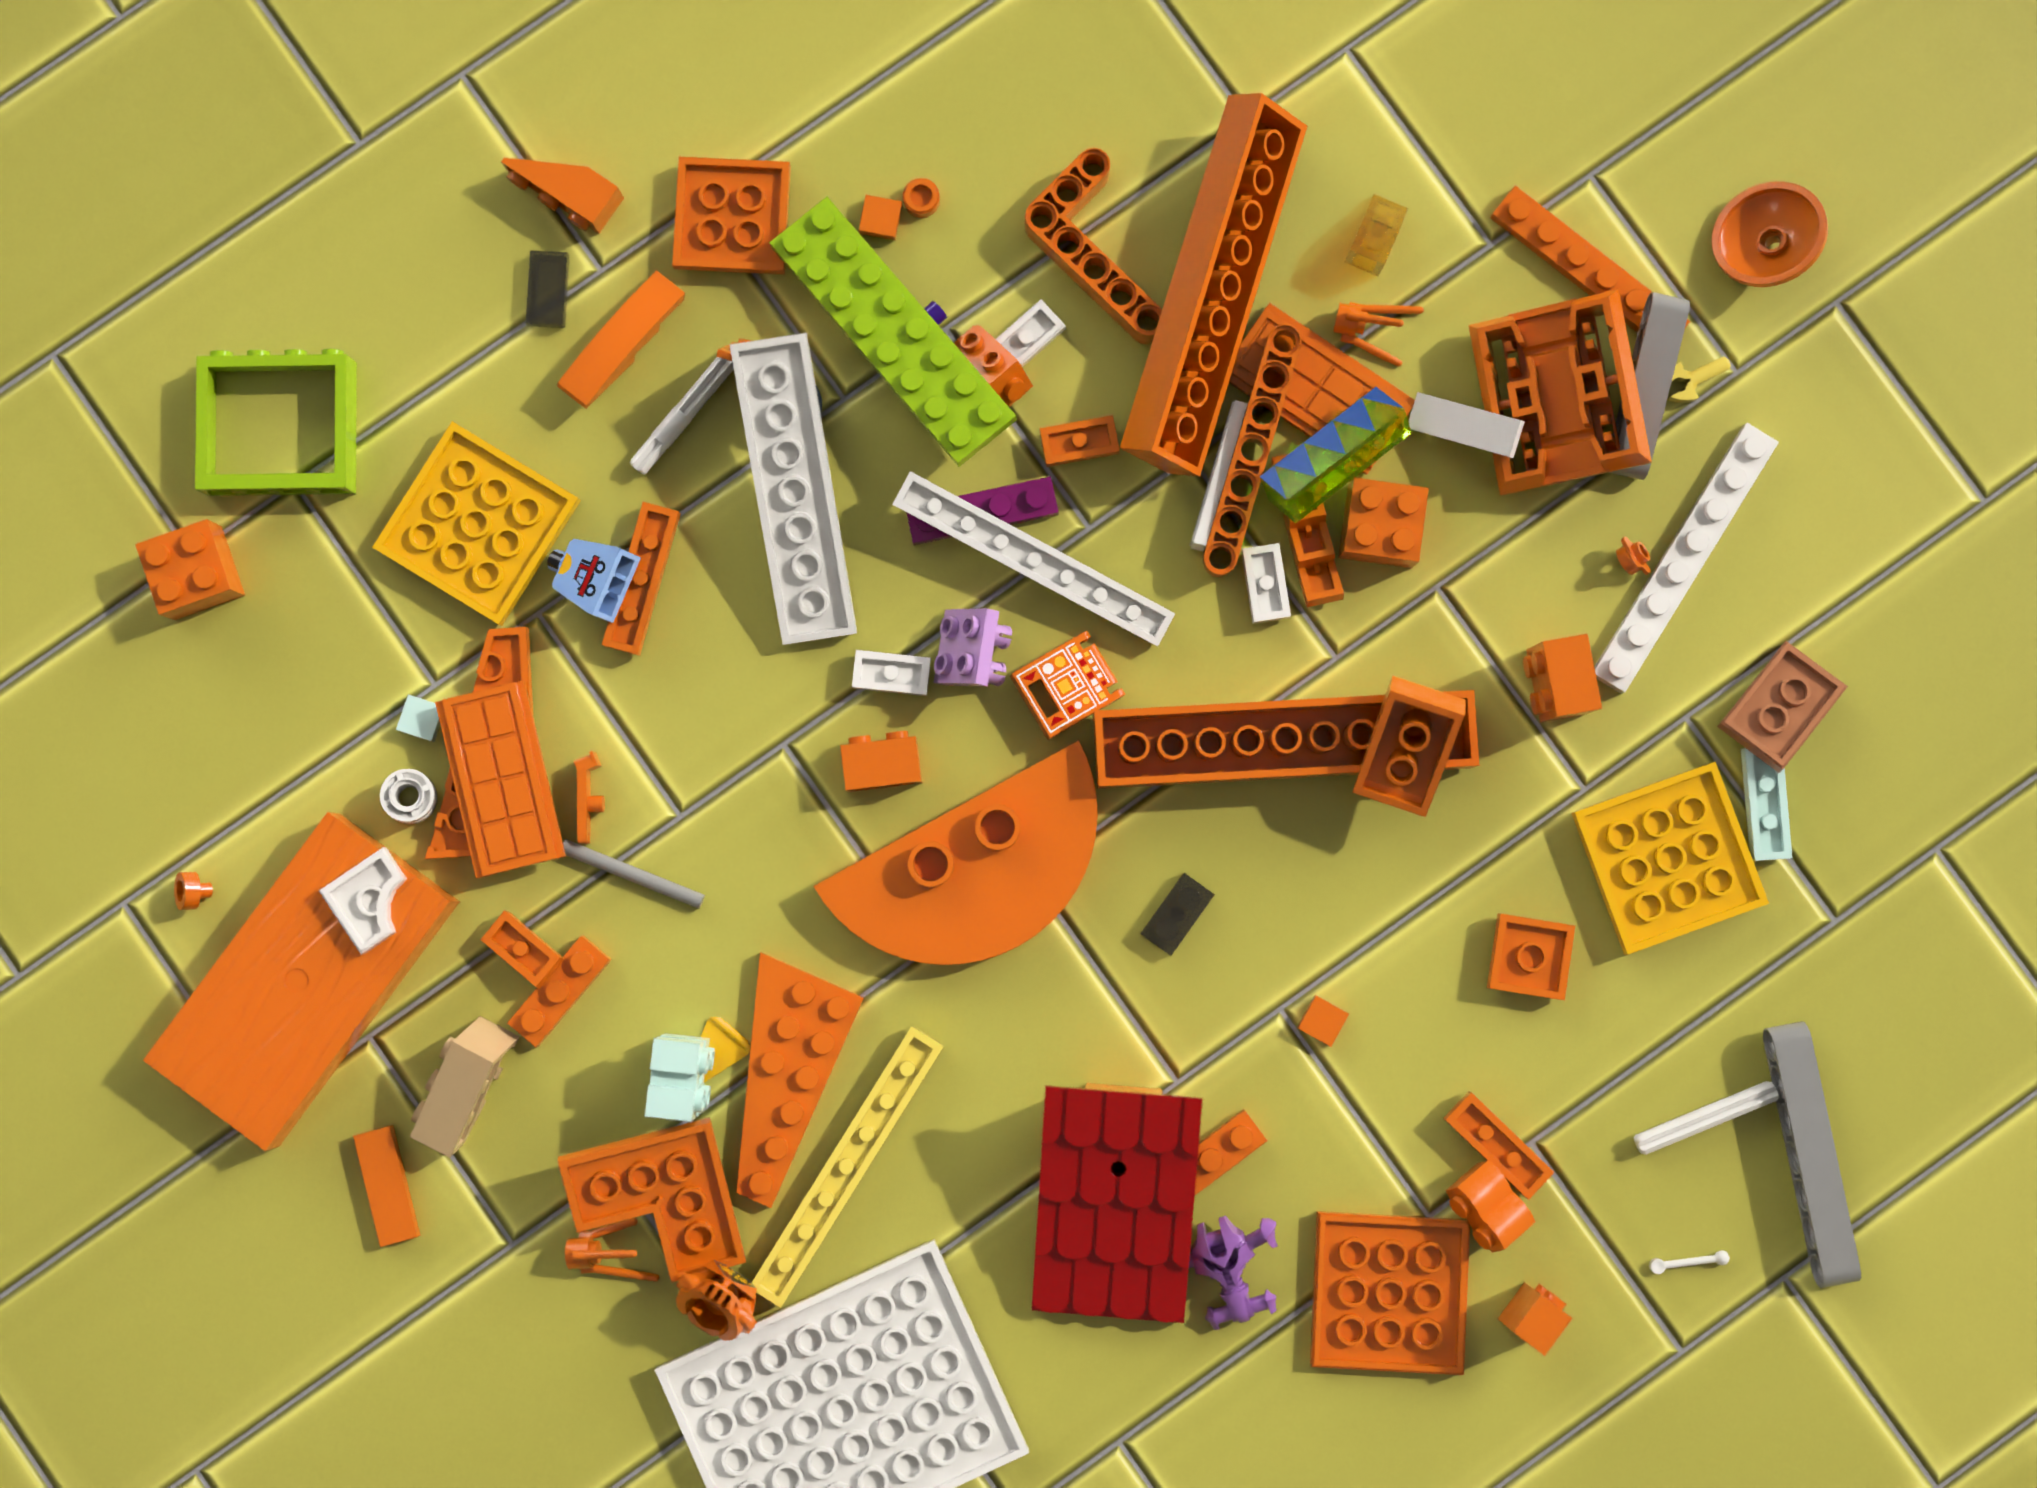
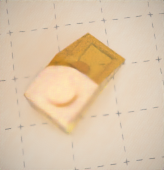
M1374 194L1344 262L1379 276L1400 231L1408 208Z

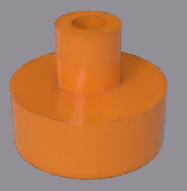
M179 872L176 875L174 896L179 910H195L199 907L200 898L212 897V884L200 883L196 872Z

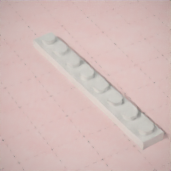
M1749 423L1742 426L1595 664L1596 679L1620 694L1626 692L1779 443L1778 441Z
M911 471L892 504L1157 647L1175 616V613Z

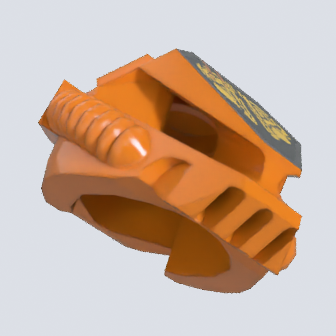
M712 1260L692 1275L683 1273L676 1284L679 1289L676 1298L677 1307L682 1314L688 1315L692 1324L707 1334L719 1336L723 1341H731L737 1338L741 1332L749 1334L758 1322L752 1316L755 1308L757 1288L747 1278L726 1264Z

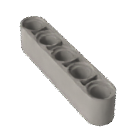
M1651 292L1646 300L1632 354L1651 460L1690 308V301L1687 299ZM1621 399L1616 419V428L1620 449L1626 450L1630 449ZM1651 463L1609 473L1644 480L1649 472Z

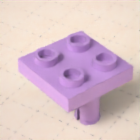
M988 608L945 609L944 618L940 624L941 639L939 651L934 662V683L946 686H988V683L1000 686L1004 683L1006 676L994 674L993 672H1006V665L1002 662L992 661L994 646L1000 649H1007L1009 647L1011 639L1000 636H1003V634L1012 636V629L1010 626L997 624L999 611Z

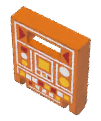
M1088 631L1079 634L1010 675L1011 680L1047 740L1052 739L1093 715L1095 710H1101L1126 695L1122 688L1113 691L1112 694L1107 690V688L1118 681L1096 644L1094 643L1085 649L1080 645L1091 638ZM1039 680L1059 711L1048 718L1029 687L1038 683Z

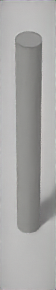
M567 839L563 842L566 856L700 909L703 903L704 894Z

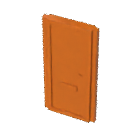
M1269 303L1242 341L1229 383L1250 397L1271 330L1280 324H1290L1296 327L1301 334V347L1280 418L1309 437H1312L1333 420L1346 454L1330 451L1367 475L1412 410L1415 400ZM1286 335L1277 336L1273 340L1275 348L1281 352H1288L1294 348L1292 339ZM1269 371L1263 375V381L1269 388H1278L1283 384L1282 376L1276 371ZM1377 387L1403 408L1362 397ZM1362 398L1375 431L1337 422L1334 419Z
M525 681L512 682L435 702L475 877H487L566 857Z

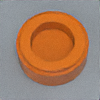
M917 178L910 181L903 191L905 209L912 216L918 218H925L934 214L940 204L937 186L926 178Z

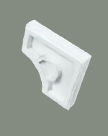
M383 847L319 890L360 954L367 953L396 933L391 920V902L397 889L407 878L388 849Z

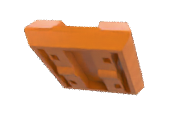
M1619 289L1468 325L1484 410L1504 416L1503 410L1511 408L1513 418L1525 422L1520 440L1526 472L1516 473L1513 458L1492 452L1501 496L1652 463ZM1602 315L1605 316L1606 325L1609 330L1608 337L1617 373L1610 376L1606 375L1595 318ZM1595 333L1597 346L1594 343V339L1586 340L1585 335ZM1501 339L1510 381L1506 383L1509 399L1501 400L1499 380L1491 343ZM1518 352L1520 366L1517 364L1515 357H1508L1509 353ZM1618 383L1630 449L1626 450L1620 449L1609 385ZM1612 424L1615 439L1613 438L1611 431L1603 432L1602 426ZM1535 442L1537 456L1534 455L1533 449L1526 450L1525 443Z

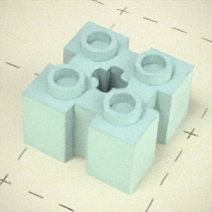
M665 1033L653 1039L650 1065L651 1078L647 1091L645 1117L691 1122L703 1112L704 1108H708L711 1087L705 1085L704 1077L708 1070L712 1071L715 1057V1048L709 1047L710 1038Z

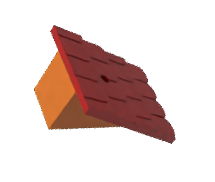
M1086 1083L1085 1088L1045 1086L1032 1311L1139 1319L1164 1323H1184L1203 1098L1163 1095L1162 1089L1096 1083ZM1120 1161L1125 1164L1126 1169L1123 1173H1115L1112 1171L1111 1165L1114 1162Z

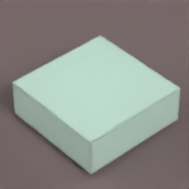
M408 694L396 730L435 742L440 728L436 703Z

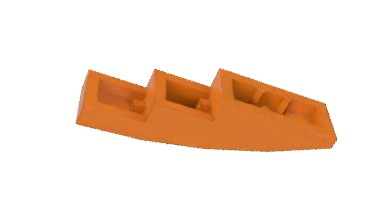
M656 270L585 347L558 381L557 387L587 409L634 362L635 354L659 332L660 323L684 301L685 292Z
M1288 454L1271 457L1272 467ZM1275 466L1286 496L1285 499L1278 493L1306 606L1312 607L1343 600L1344 591L1335 564V551L1326 523L1327 514L1316 477Z

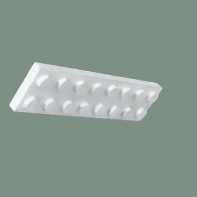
M807 332L731 344V356L782 644L857 634Z

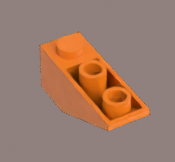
M506 157L501 161L509 173L507 179L524 191L527 187H530L539 193L537 199L551 210L556 211L560 207L569 213L567 219L583 231H586L589 227L600 234L624 199L616 185L587 166Z

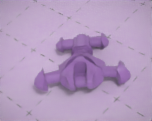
M1226 1216L1219 1217L1220 1229L1209 1233L1204 1222L1197 1224V1239L1190 1248L1189 1268H1194L1196 1274L1209 1276L1220 1282L1222 1287L1220 1295L1227 1304L1215 1309L1210 1306L1207 1307L1205 1319L1214 1330H1219V1324L1233 1320V1322L1244 1323L1250 1320V1317L1255 1315L1254 1313L1269 1309L1271 1314L1277 1311L1275 1294L1266 1289L1264 1294L1250 1298L1248 1294L1249 1286L1240 1276L1243 1274L1242 1269L1246 1267V1264L1255 1255L1253 1249L1266 1242L1272 1248L1278 1246L1275 1239L1276 1221L1270 1218H1261L1260 1228L1248 1235H1245L1241 1229L1235 1227Z

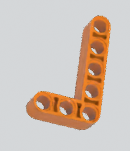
M1089 148L1083 151L1028 206L1025 213V231L1028 237L1134 340L1141 344H1151L1156 328L1151 331L1143 330L1139 327L1137 321L1147 316L1153 318L1158 325L1162 309L1071 222L1104 188L1109 178L1110 159L1108 155L1099 148ZM1088 164H1097L1103 171L1099 175L1091 176L1083 169ZM1069 189L1075 192L1077 197L1073 201L1065 202L1059 199L1057 195L1060 191ZM1038 215H1044L1051 220V223L1045 228H1038L1031 221ZM1069 240L1074 242L1078 248L1075 252L1067 254L1060 251L1058 245L1063 241ZM1089 266H1098L1104 271V275L1099 279H1090L1084 271ZM1117 291H1123L1130 296L1131 300L1125 305H1118L1113 302L1111 295Z

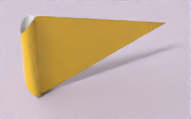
M710 1017L701 1037L710 1038L709 1047L715 1048L712 1071L708 1070L707 1074H705L704 1083L747 1056L750 1052L749 1041L721 1017Z

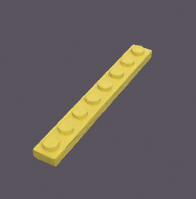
M911 1026L753 1279L752 1284L757 1288L756 1293L778 1307H782L944 1047L942 1044Z

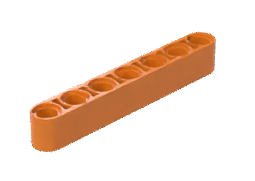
M1280 324L1274 327L1265 345L1203 555L1204 568L1214 577L1227 576L1233 571L1238 561L1262 478L1260 476L1264 473L1301 347V334L1296 327L1290 324ZM1286 335L1292 339L1294 348L1288 352H1281L1275 348L1273 340L1277 336ZM1269 371H1276L1282 376L1283 384L1278 388H1269L1263 381V375ZM1257 407H1266L1272 412L1273 420L1265 425L1258 424L1253 419L1252 412ZM1249 442L1256 443L1261 447L1262 456L1255 461L1247 460L1242 455V446ZM1244 478L1251 484V493L1245 497H1238L1232 492L1231 483L1235 479ZM1226 514H1234L1240 519L1241 528L1237 532L1227 533L1221 528L1220 519ZM1218 549L1226 551L1231 559L1230 565L1224 569L1213 567L1209 560V556L1213 551Z

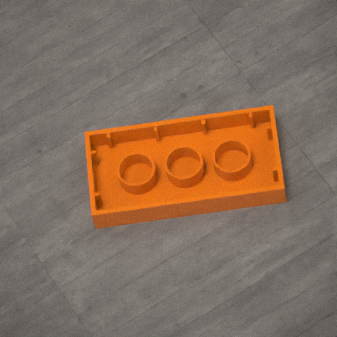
M326 813L143 1059L145 1063L180 1087L184 1092L200 1102L223 1121L230 1124L264 1151L277 1148L282 1144L460 903L458 899L388 849L407 878L397 889L391 902V920L396 933L367 953L360 954L319 890L381 848L387 847L339 813Z

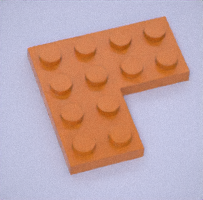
M710 1117L558 1156V1165L577 1233L653 1213L671 1282L679 1281L683 1273L692 1275L712 1260L726 1264L729 1267L746 1263V1256Z

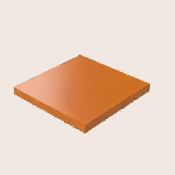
M1317 1211L1310 1366L1464 1375L1470 1240L1469 1221L1467 1219Z

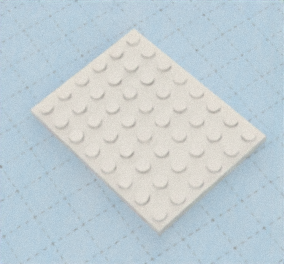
M935 1239L758 1320L749 1334L741 1332L737 1338L731 1341H723L720 1338L655 1369L706 1488H956L1029 1454V1448Z

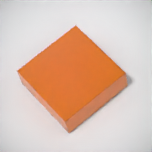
M866 195L859 234L896 241L903 206L902 201Z
M1314 995L1297 1028L1332 1047L1349 1013Z

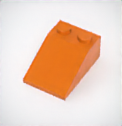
M1392 675L1352 793L1426 817L1465 717L1466 700Z

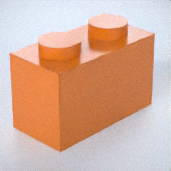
M908 731L886 733V740L871 741V735L848 738L849 744L840 745L845 790L847 792L922 783L916 736L909 737Z
M1524 1282L1498 1317V1320L1545 1356L1573 1318L1562 1311L1567 1304L1540 1284L1533 1289Z

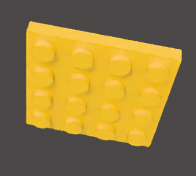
M452 421L372 548L498 625L503 626L581 500Z
M1716 762L1705 764L1571 813L1624 955L1632 954L1769 904Z

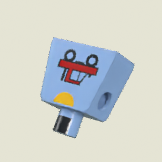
M573 539L569 542L565 552L559 549L551 552L547 560V566L551 571L556 572L552 582L553 589L587 613L614 623L641 557L616 546Z

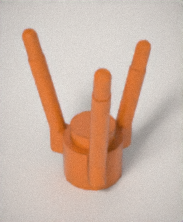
M1340 303L1333 332L1342 334L1340 342L1353 344L1386 362L1400 367L1402 365L1400 359L1356 337L1355 334L1363 335L1366 323L1396 327L1404 325L1401 319L1370 315L1368 313L1422 314L1424 309L1420 306Z
M636 1218L620 1221L594 1230L579 1232V1238H571L566 1241L565 1260L568 1269H580L582 1274L599 1273L654 1282L659 1280L658 1274L598 1265L601 1263V1259H622L637 1256L636 1250H602L600 1241H594V1238L636 1225L638 1223Z

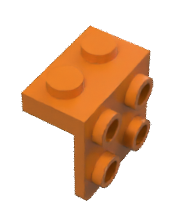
M980 325L972 326L953 342L1009 407L1033 387L1019 361Z

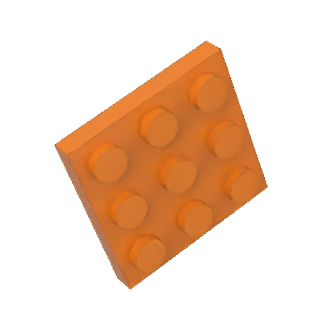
M679 156L673 268L677 270L785 275V263L774 252L769 242L788 227L790 162Z

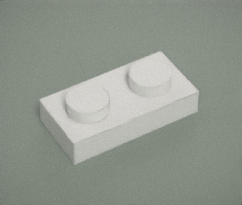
M1280 544L1243 548L1241 554L1252 623L1290 618L1291 612Z
M856 650L852 688L927 696L931 658Z

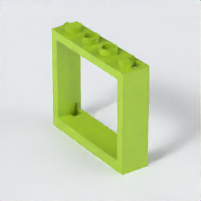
M288 349L284 351V355H270V352L265 350H248L247 355H233L230 351L213 350L210 351V356H196L195 490L207 496L356 494L357 362L347 354H344V351L340 349H323L322 354H308L305 350ZM335 370L334 473L215 474L216 372Z

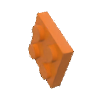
M1498 913L1487 988L1565 1001L1575 925Z

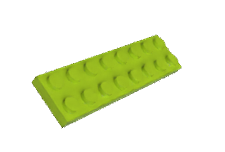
M825 197L769 242L774 252L958 467L1017 421L1016 414L828 197Z

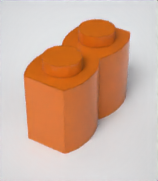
M1490 1160L1475 1164L1446 1190L1450 1198L1449 1204L1452 1210L1459 1217L1466 1218L1469 1221L1476 1242L1482 1248L1491 1252L1505 1250L1535 1223V1219L1528 1207L1512 1191L1504 1175Z

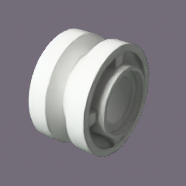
M401 769L390 774L383 782L380 790V802L385 812L396 821L404 824H417L426 820L433 813L437 804V791L434 784L423 773L413 769ZM408 787L416 788L419 794L416 803L411 806H402L399 801V795L402 790Z

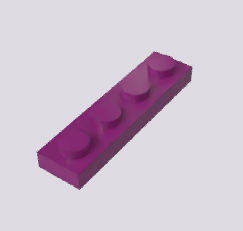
M1051 476L958 496L1010 525L1059 515ZM907 513L913 545L952 537Z

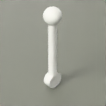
M1720 1250L1715 1255L1671 1261L1654 1258L1650 1261L1649 1268L1655 1274H1662L1665 1269L1708 1263H1717L1723 1266L1729 1262V1255L1726 1251Z

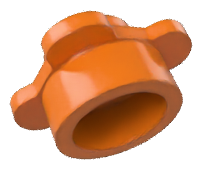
M1626 536L1621 539L1623 546L1616 550L1621 566L1630 575H1634L1640 570L1645 575L1649 574L1651 571L1646 562L1650 561V555L1646 547L1640 541L1633 543Z

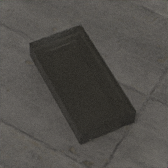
M530 250L526 324L528 326L565 328L569 254L567 252Z

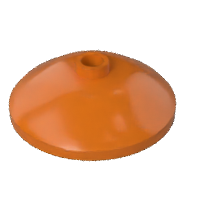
M1789 182L1762 183L1741 192L1723 208L1712 232L1713 254L1723 272L1741 284L1753 287L1780 285L1803 274L1818 259L1827 241V216L1819 199L1808 189ZM1772 243H1780L1777 248L1768 249Z

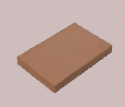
M1785 641L1717 727L1780 773L1848 686Z

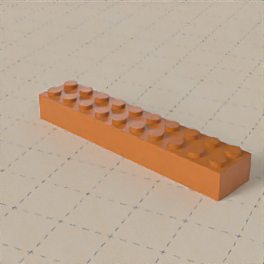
M1263 93L1228 95L1120 445V449L1168 474L1197 477L1201 475L1307 130L1306 124Z
M1474 690L1444 691V693L1466 700L1465 717L1444 770L1479 766ZM1385 695L1095 710L1093 713L1097 789L1358 775Z

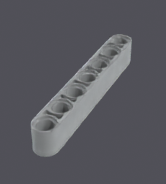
M1803 1021L1765 1028L1763 1030V1042L1771 1080L1779 1095L1776 1104L1813 1277L1820 1288L1860 1281L1861 1268L1809 1028Z

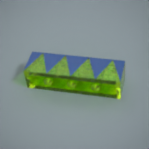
M1375 387L1260 476L1268 500L1294 523H1297L1412 433L1405 409L1379 388Z

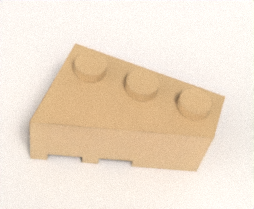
M480 1016L455 1039L450 1037L439 1055L444 1060L440 1070L435 1069L426 1084L425 1089L430 1091L427 1099L419 1103L412 1115L411 1121L415 1123L410 1137L451 1158L465 1143L486 1103L484 1098L493 1078L496 1080L499 1078L503 1070L499 1065L504 1054L510 1048L515 1047L520 1036Z

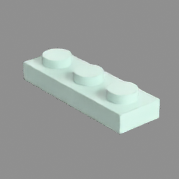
M1743 748L1741 749L1751 857L1753 861L1791 859L1792 846L1785 768L1778 773L1748 749Z

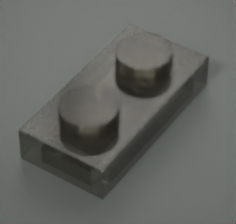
M1183 873L1140 934L1171 956L1215 894L1186 873Z

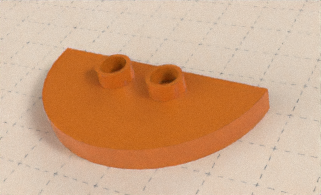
M1079 740L814 885L815 890L834 916L851 932L870 945L906 960L939 965L965 964L989 959L1022 945L1048 926L1065 908L1080 885L1092 856L1097 830V795L1091 768Z

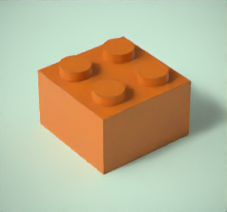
M1354 477L1347 488L1338 558L1413 568L1420 560L1429 488Z
M208 519L135 544L158 614L177 620L245 596L223 528Z
M1588 633L1542 641L1526 650L1527 656L1523 657L1524 671L1527 678H1532L1534 693L1530 694V703L1534 715H1539L1540 723L1586 715L1602 709Z

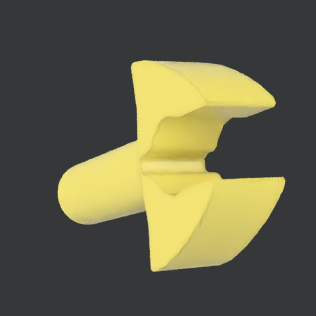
M1723 356L1693 371L1684 370L1682 363H1677L1672 381L1686 382V385L1683 386L1681 392L1668 397L1667 401L1676 403L1694 402L1699 398L1695 392L1696 386L1729 370V360Z

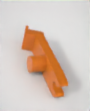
M590 751V755L574 761L577 769V842L580 844H590L591 812H604L605 810L604 795L590 796V771L602 767L594 751Z

